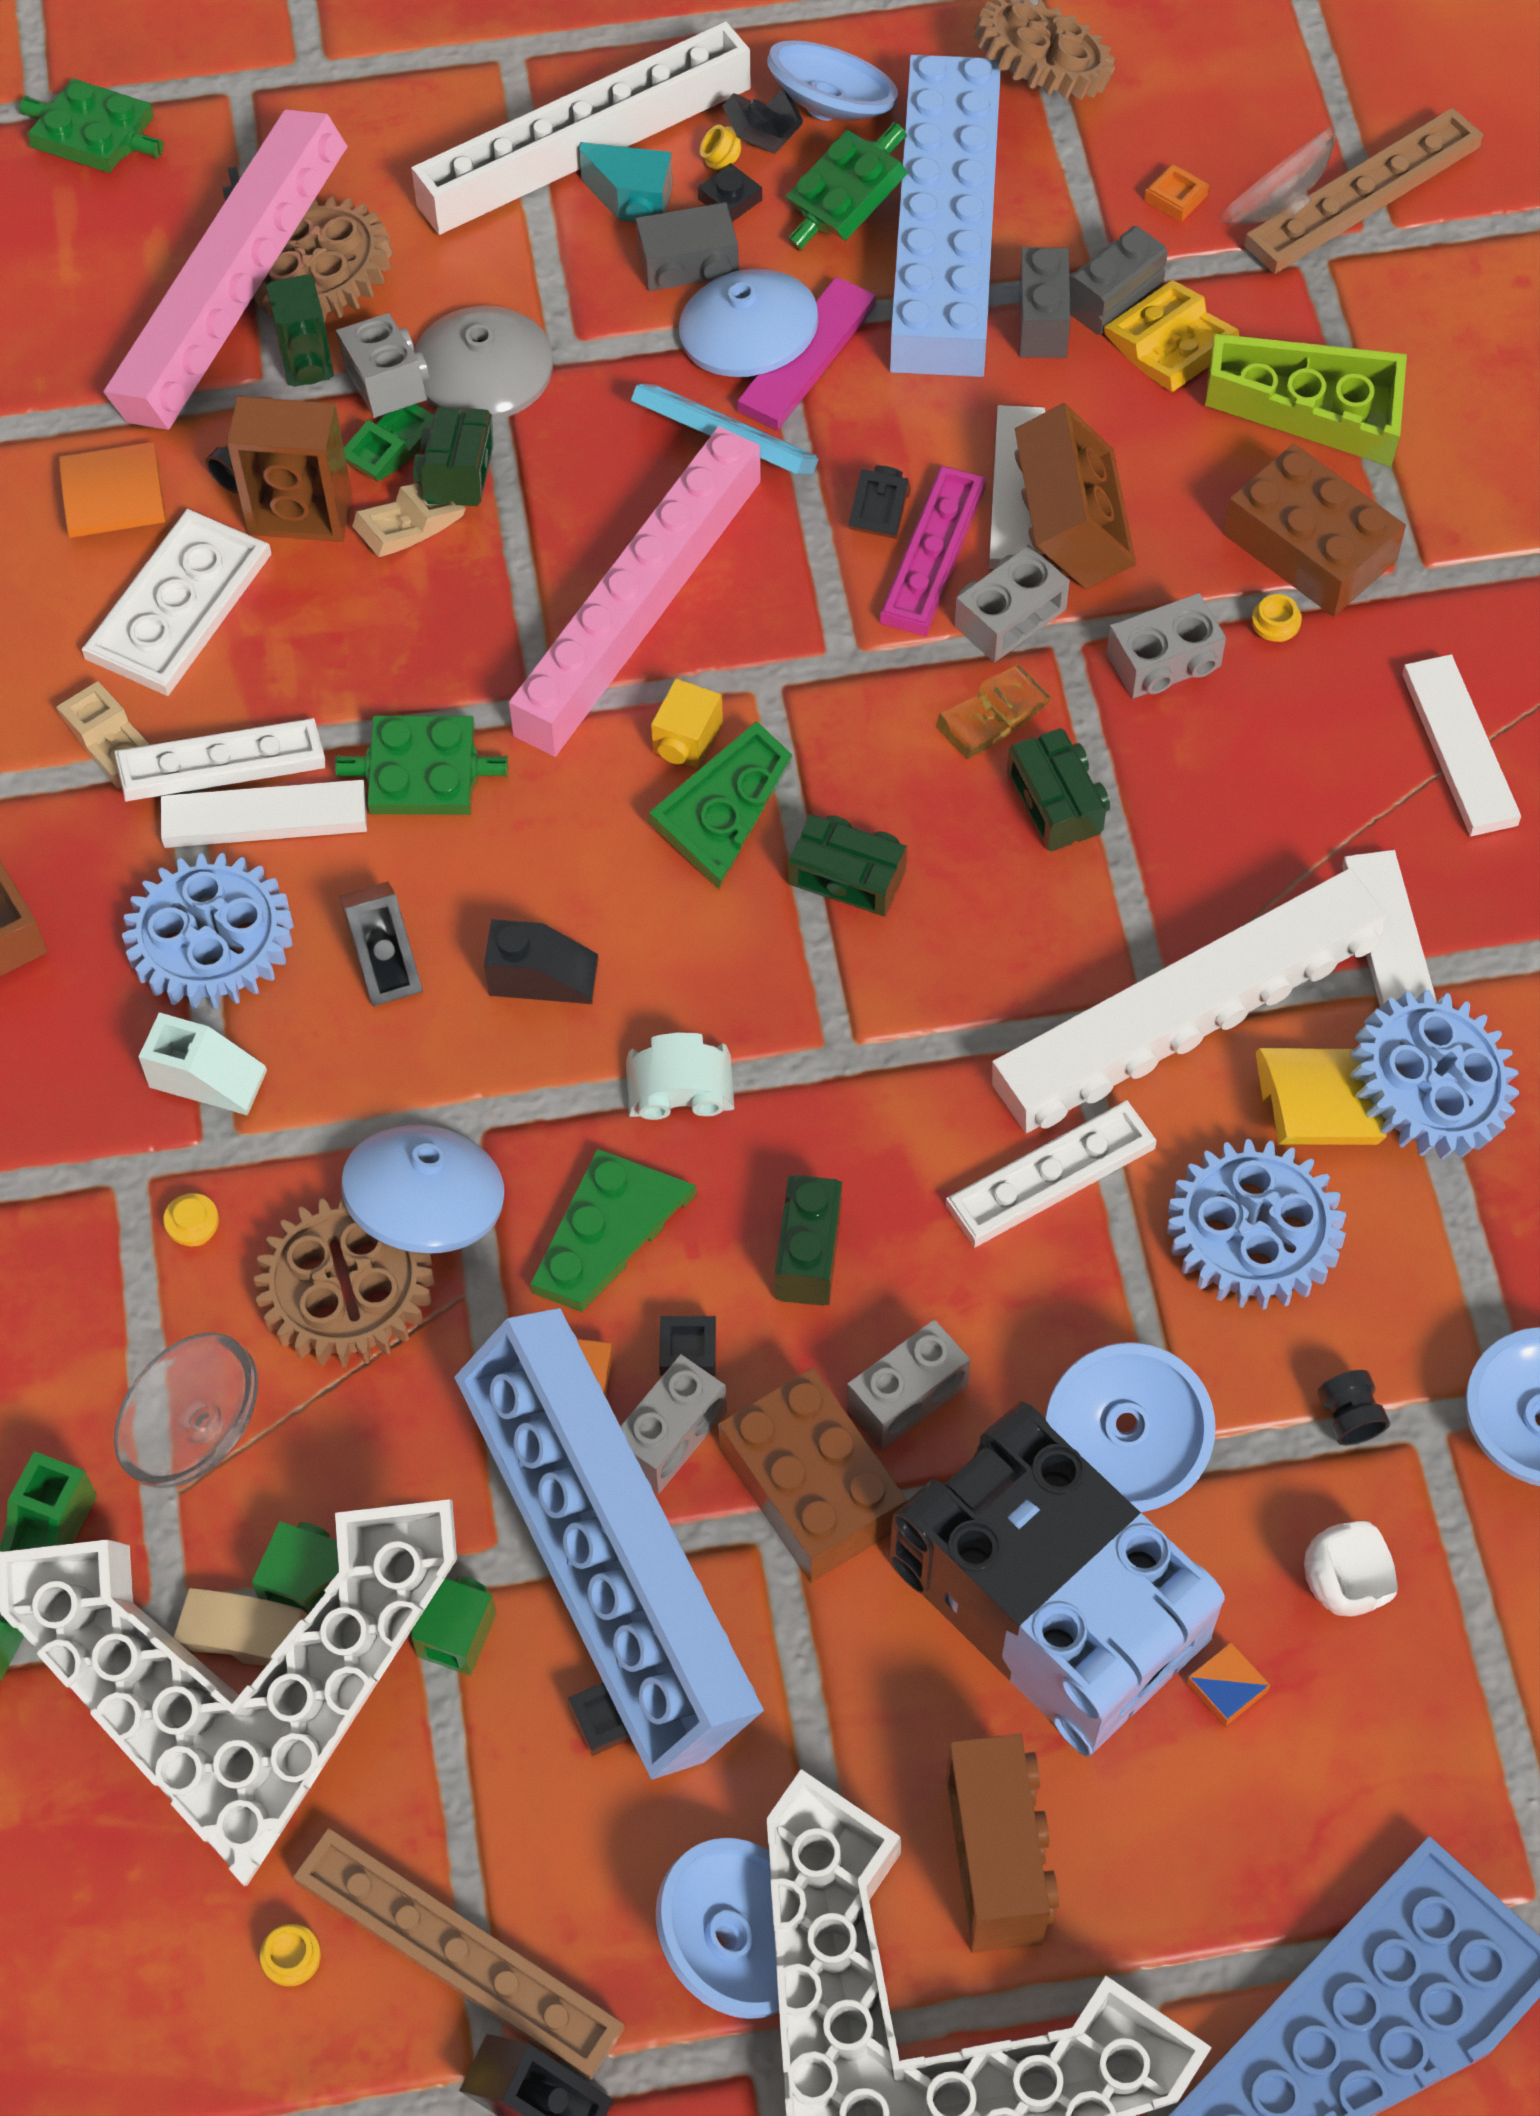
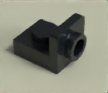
M780 90L767 105L760 100L753 99L751 101L735 93L722 105L738 138L774 154L803 123V119L793 99L784 90Z
M881 465L875 466L874 471L861 469L849 519V529L897 539L906 498H909L911 492L909 479L902 477V471Z

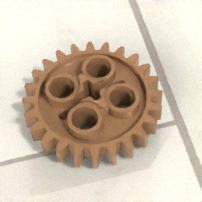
M994 0L993 3L987 1L974 26L976 29L974 37L979 39L977 46L978 48L988 50L986 54L987 59L999 61L998 69L1009 70L1014 73L1012 79L1020 80L1024 78L1028 80L1029 88L1034 89L1037 85L1042 86L1048 95H1051L1053 90H1056L1064 99H1068L1070 93L1080 100H1083L1085 94L1094 98L1097 92L1103 93L1116 68L1113 65L1116 60L1115 57L1109 55L1111 47L1100 44L1103 39L1102 36L1089 33L1091 26L1080 25L1076 22V16L1074 15L1067 17L1061 15L1059 7H1055L1053 10L1047 9L1043 1L1040 0L1037 5H1033L1029 0H1021L1020 3L1017 0Z
M330 196L324 206H319L316 199H314L253 296L259 308L265 307L268 315L272 317L266 285L272 281L308 274L314 278L324 322L327 313L331 311L337 317H343V307L347 304L352 308L359 309L360 305L357 298L361 295L373 298L375 295L371 284H384L385 279L382 271L391 270L392 268L388 258L393 255V250L389 243L391 240L384 223L380 222L378 214L376 212L369 214L364 203L354 208L351 198L344 200L340 206H337L334 196Z
M342 1197L338 1209L331 1210L324 1198L320 1199L319 1213L313 1216L304 1207L298 1208L301 1223L296 1226L289 1221L282 1220L280 1224L285 1236L284 1239L268 1236L266 1242L269 1251L273 1255H259L257 1258L260 1271L264 1273L254 1276L257 1292H261L256 1297L260 1312H266L264 1320L269 1331L279 1329L277 1336L282 1347L296 1340L295 1350L297 1356L301 1359L308 1355L312 1349H315L318 1363L322 1366L328 1361L331 1353L338 1354L342 1367H347L351 1353L355 1352L359 1353L365 1364L370 1363V1348L375 1346L386 1355L391 1354L388 1339L395 1336L407 1342L409 1335L405 1323L421 1325L423 1323L422 1313L417 1306H428L432 1303L430 1291L425 1288L434 1285L433 1271L430 1268H426L432 1264L430 1253L401 1250L375 1239L360 1228L352 1219ZM332 1240H337L340 1243L360 1314L359 1320L355 1322L351 1321L348 1316L329 1243ZM363 1244L376 1246L372 1252L358 1255L352 1253L358 1246ZM307 1260H323L314 1269L304 1270L300 1268ZM376 1291L390 1293L385 1300L380 1302L366 1301V1298ZM323 1306L336 1307V1310L327 1317L318 1318L312 1316L317 1309Z

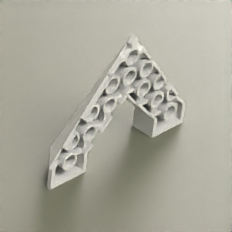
M452 1500L335 1513L339 1573L324 1590L326 1593L304 1620L301 1619L271 1655L273 1659L251 1686L247 1685L240 1695L133 1603L130 1545L112 1540H99L0 1552V1614L13 1628H17L38 1651L36 1654L66 1687H70L91 1710L90 1714L151 1783L154 1786H159L172 1801L170 1804L202 1840L209 1842L230 1866L228 1869L244 1886H247L456 1562L457 1552Z
M802 1769L767 1817L786 2116H1136L1177 2103L1211 2050V2046L1105 1976L1072 2028L1048 2032V2035L1017 2041L1005 2040L964 2048L959 2052L928 2058L922 2056L900 2061L869 1900L900 1856L901 1836Z

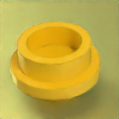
M716 125L704 136L700 146V155L705 158L708 167L715 171L721 170L728 164H733L739 157L741 139L737 137L732 126Z
M1272 594L1265 597L1255 606L1251 622L1255 632L1262 638L1269 641L1282 642L1293 638L1298 633L1302 616L1292 598L1283 594Z
M189 1193L177 1197L168 1205L164 1213V1226L168 1235L175 1242L186 1246H199L206 1243L213 1236L219 1224V1215L215 1204L208 1197L201 1194Z
M286 1924L277 1927L267 1935L260 1949V1963L263 1971L271 1981L281 1986H296L306 1982L314 1975L321 1960V1948L317 1938L309 1929L298 1924Z

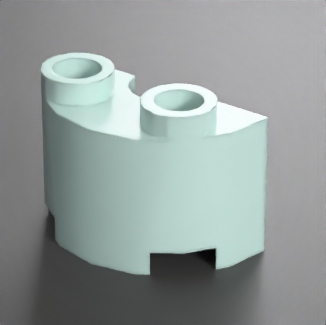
M675 1032L652 1037V1047L639 1053L634 1049L628 1052L626 1075L629 1117L641 1116L644 1119L658 1120L670 1115L672 1108L679 1106L692 1107L693 1113L699 1116H714L722 1111L735 1110L731 1054L724 1043L716 1048L703 1044L702 1034Z

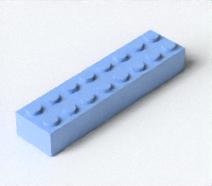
M911 55L905 129L907 137L904 143L903 166L908 174L902 179L891 331V373L984 377L1000 70L998 69L1000 62L997 60L930 55Z
M560 1308L507 1318L454 1378L650 1779L659 1778L702 1764L759 1716L764 1709Z

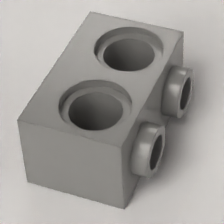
M389 313L336 330L345 369L373 418L427 400L423 381L429 379V372L425 359L420 351L414 352L413 343L405 327L399 329Z
M1028 545L1014 556H1005L991 573L978 582L972 581L960 591L956 598L955 628L995 663L1067 610L1070 580L1033 547Z
M1200 593L1110 625L1106 655L1131 698L1134 699L1148 693H1161L1172 684L1191 677L1200 678L1207 676L1216 668L1221 667L1226 636Z
M934 1319L847 1383V1411L878 1447L883 1450L968 1386L970 1358Z
M680 1354L620 1426L646 1478L649 1480L652 1490L658 1495L727 1412L726 1385L682 1354Z

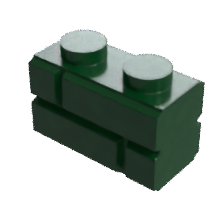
M306 274L270 282L266 287L288 386L312 385L330 380L334 376L323 312L313 276Z
M438 407L434 412L432 425L422 427V454L415 455L414 482L422 484L423 499L427 504L449 505L450 501H454L456 505L478 506L481 503L494 446L492 414H490L489 410L466 409L465 412H461L460 408Z
M1062 728L1044 733L1038 739L1033 737L1012 744L1008 750L1007 773L1047 850L1050 851L1071 845L1075 840L1080 842L1100 835L1104 830L1106 812L1110 810V801L1105 787L1101 782L1093 784L1087 773L1089 771V762L1083 746L1080 743L1072 745L1066 731Z
M811 814L789 859V885L885 917L905 874L907 846L900 844V841L895 836L887 832L877 831L870 834L853 828L848 821L841 817L831 815L824 819Z
M800 1175L788 1176L775 1269V1299L783 1302L821 1306L830 1305L842 1210L841 1181Z

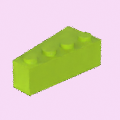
M1215 334L1209 363L1205 406L1392 467L1401 433L1407 354Z

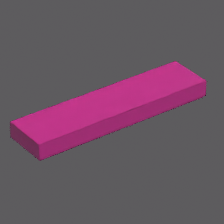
M836 276L816 301L819 316L818 327L809 346L797 358L785 366L757 375L738 399V412L778 431L875 308L876 295Z
M940 465L881 610L880 624L927 637L985 491L986 477Z

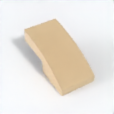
M415 483L400 487L396 502L357 511L352 527L378 557H382L411 547L437 534L461 518L466 508L462 505H456L454 501H450L449 505L427 504L423 499L422 484Z
M97 681L56 706V708L86 752L115 787L119 789L121 788V783L115 762V751L150 744L129 723L124 708Z
M189 1588L173 1638L188 1651L229 1654L243 1664L267 1666L273 1659L271 1655L301 1619L304 1620L307 1617V1613L300 1608L264 1599Z

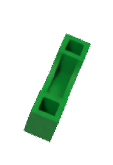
M34 1451L7 1501V1520L0 1544V1552L73 1544L97 1497L85 1470ZM1 1614L0 1683L24 1638V1635L17 1628H13Z
M279 1521L252 1580L257 1597L300 1608L308 1615L326 1593L324 1591L339 1573L337 1540L329 1538L328 1532L311 1523L299 1522L296 1527ZM462 1576L456 1577L455 1581L447 1578L443 1580L412 1629V1641L418 1658L471 1676L497 1614L493 1596L487 1593V1587L476 1580Z

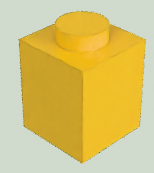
M675 679L651 724L653 753L660 755L670 763L686 764L699 769L723 724L722 694Z

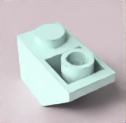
M160 1012L139 1055L149 1088L248 1115L267 1072L264 1064L209 1026Z

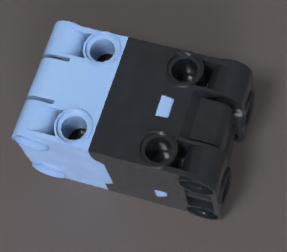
M1018 1401L980 1436V1443L974 1458L945 1484L932 1479L897 1510L892 1517L890 1561L898 1574L909 1586L921 1593L1056 1726L1062 1737L1077 1752L1086 1757L1091 1756L1128 1718L1133 1716L1172 1676L1181 1670L1212 1640L1220 1609L1225 1601V1595L1216 1580L1205 1569L1191 1561L1162 1531L1152 1524L1093 1468L1077 1450L1072 1448L1054 1431L1046 1419L1033 1406L1025 1401Z

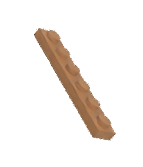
M1452 107L1248 232L1244 247L1270 271L1276 274L1480 148L1483 133Z
M329 1828L293 1876L298 1886L590 2082L625 2030L622 2022Z

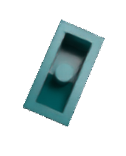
M581 142L579 150L582 182L618 220L636 222L638 217L667 213L673 186L671 152Z

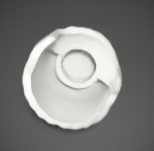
M1355 1521L1330 1526L1316 1535L1305 1551L1304 1568L1309 1589L1321 1605L1335 1615L1353 1617L1370 1612L1392 1601L1397 1594V1576L1392 1555L1378 1528L1369 1521Z

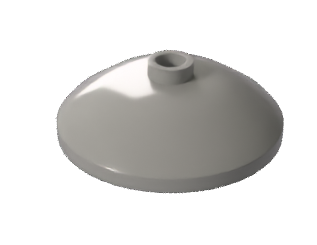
M498 306L467 307L441 317L426 329L414 349L415 353L419 351L422 353L428 368L429 379L424 380L423 383L427 396L426 401L436 409L438 407L460 408L461 412H465L466 409L489 410L490 414H492V420L512 416L533 404L547 388L553 372L551 344L540 326L526 315Z

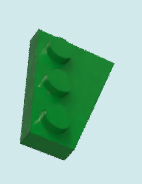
M756 721L653 808L648 814L647 821L719 889L787 770L792 754Z
M597 1149L530 1284L532 1294L583 1312L626 1268V1261L647 1240L651 1242L664 1229V1223L680 1206L684 1208L697 1195L696 1185Z

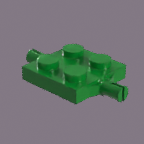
M74 78L71 79L52 102L46 103L29 96H24V99L21 100L20 114L39 119L28 132L31 148L108 173L114 169L122 158L131 152L137 151L156 159L163 152L164 142L162 139H156L143 134L144 129L154 118L152 103Z
M892 122V125L876 142L866 141L846 130L839 139L832 143L828 151L799 179L798 183L785 196L792 207L805 217L800 225L787 236V239L794 247L802 251L804 246L818 231L833 233L846 241L908 174L901 162L889 155L907 137V133L899 124Z
M373 716L372 742L366 756L336 755L335 771L337 777L366 776L369 784L368 808L370 814L471 815L472 791L478 781V776L508 777L509 765L508 755L478 756L474 745L475 722L473 716Z

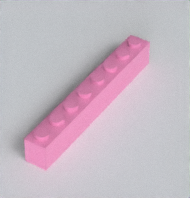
M287 109L281 114L103 391L126 423L166 430L171 428L348 146L328 114Z
M717 427L509 701L514 737L554 757L558 755L761 482L760 445L722 427Z

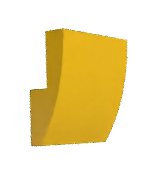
M1171 280L1104 326L1105 335L1127 359L1148 377L1171 392H1174L1209 367L1215 334L1240 336L1239 329L1206 312L1204 296L1174 280Z
M1259 1048L1255 1052L1263 1102H1272L1278 1145H1378L1386 1138V1134L1383 1135L1381 1133L1384 1124L1383 1116L1379 1115L1368 1118L1366 1115L1368 1110L1374 1105L1372 1100L1359 1099L1355 1095L1365 1086V1082L1350 1077V1073L1361 1064L1350 1057V1053L1354 1049Z

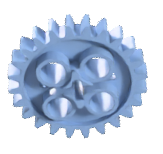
M200 853L197 857L196 866L189 868L187 863L180 858L177 859L178 872L173 875L162 867L158 869L162 881L158 885L146 880L142 882L147 898L131 897L130 901L134 913L124 914L123 919L128 931L122 933V938L127 949L126 954L131 968L135 967L141 984L149 982L153 995L158 996L167 990L170 1002L173 1005H176L184 995H187L192 1009H197L202 997H209L213 1008L218 1009L222 995L228 994L230 999L235 1004L240 1003V989L245 987L254 994L259 993L256 983L258 977L273 981L275 975L270 963L277 965L286 964L287 960L283 948L292 947L293 945L290 929L294 928L286 894H280L278 882L275 878L266 880L262 866L259 865L248 873L246 860L240 857L230 867L227 864L225 853H220L214 864L207 865L204 854ZM214 897L206 902H198L202 898ZM177 907L182 908V909L185 910L187 913H185L184 911H182V910H180V909H177ZM253 923L247 928H237L241 924ZM170 933H179L175 937L164 938L166 935ZM230 948H232L233 950L239 952L240 954L235 953V952L232 951ZM220 959L216 963L202 965L207 960Z
M1425 990L1416 999L1410 991L1405 992L1397 1001L1391 997L1364 1021L1365 1026L1354 1037L1360 1044L1350 1053V1057L1361 1064L1350 1073V1077L1365 1082V1086L1355 1095L1359 1099L1372 1100L1374 1105L1366 1113L1367 1117L1371 1118L1382 1115L1385 1122L1381 1133L1383 1135L1387 1134L1394 1128L1400 1132V1147L1403 1148L1413 1139L1417 1141V1149L1420 1156H1424L1435 1146L1440 1159H1445L1453 1151L1459 1157H1464L1474 1148L1476 1150L1483 1148L1506 1128L1504 1121L1515 1113V1109L1509 1103L1519 1095V1090L1508 1085V1083L1519 1073L1516 1069L1504 1066L1503 1062L1513 1052L1509 1049H1497L1495 1043L1500 1039L1502 1033L1501 1031H1494L1487 1034L1483 1029L1488 1018L1485 1014L1473 1020L1469 1017V1002L1466 1001L1456 1010L1452 1008L1450 994L1445 993L1435 1003L1430 990Z
M1246 1139L1243 1153L1238 1154L1228 1142L1224 1143L1220 1160L1207 1150L1203 1155L1202 1168L1190 1163L1187 1166L1186 1180H1177L1174 1195L1177 1198L1170 1199L1167 1214L1173 1218L1168 1221L1167 1235L1177 1237L1173 1240L1172 1255L1188 1254L1184 1258L1182 1272L1185 1274L1199 1269L1201 1273L1197 1287L1202 1289L1212 1282L1219 1285L1216 1297L1219 1301L1225 1298L1230 1291L1237 1293L1238 1307L1241 1308L1246 1304L1249 1295L1257 1297L1261 1309L1267 1308L1270 1295L1276 1294L1284 1306L1289 1305L1292 1289L1306 1298L1309 1296L1312 1287L1311 1280L1323 1285L1328 1274L1327 1267H1336L1340 1255L1336 1249L1342 1248L1346 1236L1345 1232L1339 1230L1343 1228L1346 1212L1335 1210L1340 1201V1192L1324 1193L1330 1176L1323 1174L1313 1178L1311 1176L1314 1165L1313 1159H1309L1299 1166L1293 1163L1295 1149L1292 1147L1282 1157L1275 1155L1273 1141H1268L1263 1153L1255 1151L1251 1139ZM1252 1184L1259 1187L1263 1193L1251 1194L1244 1191L1241 1186ZM1296 1217L1302 1220L1306 1226L1292 1227L1283 1218ZM1220 1220L1226 1223L1229 1228L1226 1230H1215L1209 1227L1206 1222ZM1286 1250H1291V1251H1295V1252H1294V1253H1289V1252H1287ZM1261 1253L1268 1256L1272 1262L1260 1264L1253 1261L1248 1255Z

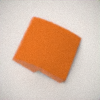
M155 442L59 457L63 503L69 538L166 522Z

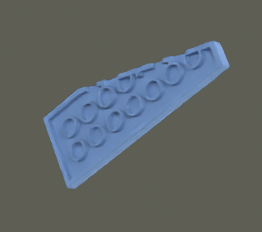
M1429 1836L1169 2116H1375L1487 2057L1540 1998V1936Z

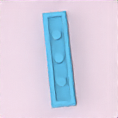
M640 383V385H636L631 401L710 436L718 426L760 445V458L795 474H813L819 460L815 454L655 384Z

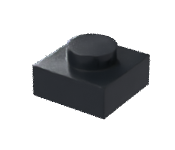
M730 163L698 186V200L706 206L726 202L731 221L733 222L762 201V187Z
M660 1316V1376L665 1374L680 1354L710 1375L716 1376V1316Z
M600 1683L568 1698V1706L591 1756L631 1739L604 1683Z

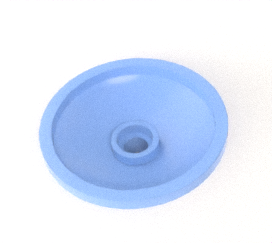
M797 40L782 41L776 43L770 49L767 64L776 82L795 102L806 108L810 115L818 119L830 121L832 119L858 120L882 115L895 106L898 90L894 82L881 70L855 55L827 45Z
M759 268L730 272L702 287L684 307L679 321V335L682 347L687 356L696 365L714 374L729 377H749L768 373L790 363L809 346L818 327L817 304L808 287L788 274Z
M407 1125L380 1131L362 1141L351 1152L343 1169L341 1192L344 1205L352 1219L360 1228L375 1239L405 1251L442 1253L471 1245L484 1237L493 1228L502 1211L504 1183L493 1159L480 1146L468 1138L440 1127Z
M1540 1327L1511 1333L1491 1345L1482 1354L1473 1368L1467 1384L1465 1397L1468 1424L1482 1451L1494 1464L1509 1475L1536 1486H1540V1426L1535 1421V1418L1540 1416Z
M1123 1342L1097 1348L1079 1358L1058 1380L1050 1395L1045 1419L1050 1427L1072 1448L1077 1450L1093 1468L1140 1512L1163 1507L1186 1493L1205 1470L1214 1446L1216 1428L1214 1410L1209 1394L1199 1377L1186 1363L1172 1353L1144 1343ZM1123 1413H1131L1136 1418V1424L1129 1432H1121L1116 1428V1420Z
M719 1838L702 1842L685 1852L673 1863L659 1888L656 1902V1926L663 1953L681 1983L696 1998L721 2013L745 2019H757L779 2013L769 1850L755 1843L735 1838ZM716 1935L723 1940L725 1948L719 1943Z

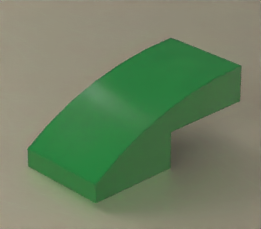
M413 404L385 414L377 424L367 420L344 447L346 463L378 482L398 470L421 450L422 427L431 426L434 415Z

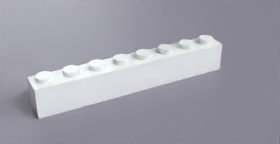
M727 22L721 23L411 167L417 207L435 231L441 235L581 169L579 150L581 142L628 147L728 100L733 93L741 94L751 89L750 49Z
M1349 868L993 1060L992 1086L1025 1134L1039 1126L1041 1128H1049L1060 1122L1069 1110L1085 1101L1087 1103H1095L1103 1099L1111 1092L1114 1085L1129 1077L1138 1079L1147 1075L1157 1066L1160 1060L1175 1052L1184 1054L1191 1051L1200 1044L1204 1036L1219 1028L1228 1030L1235 1027L1246 1018L1248 1012L1265 1003L1268 1006L1279 1003L1291 993L1294 987L1309 979L1311 981L1323 979L1335 969L1338 963L1353 955L1355 957L1367 955L1381 941L1387 914L1354 871Z

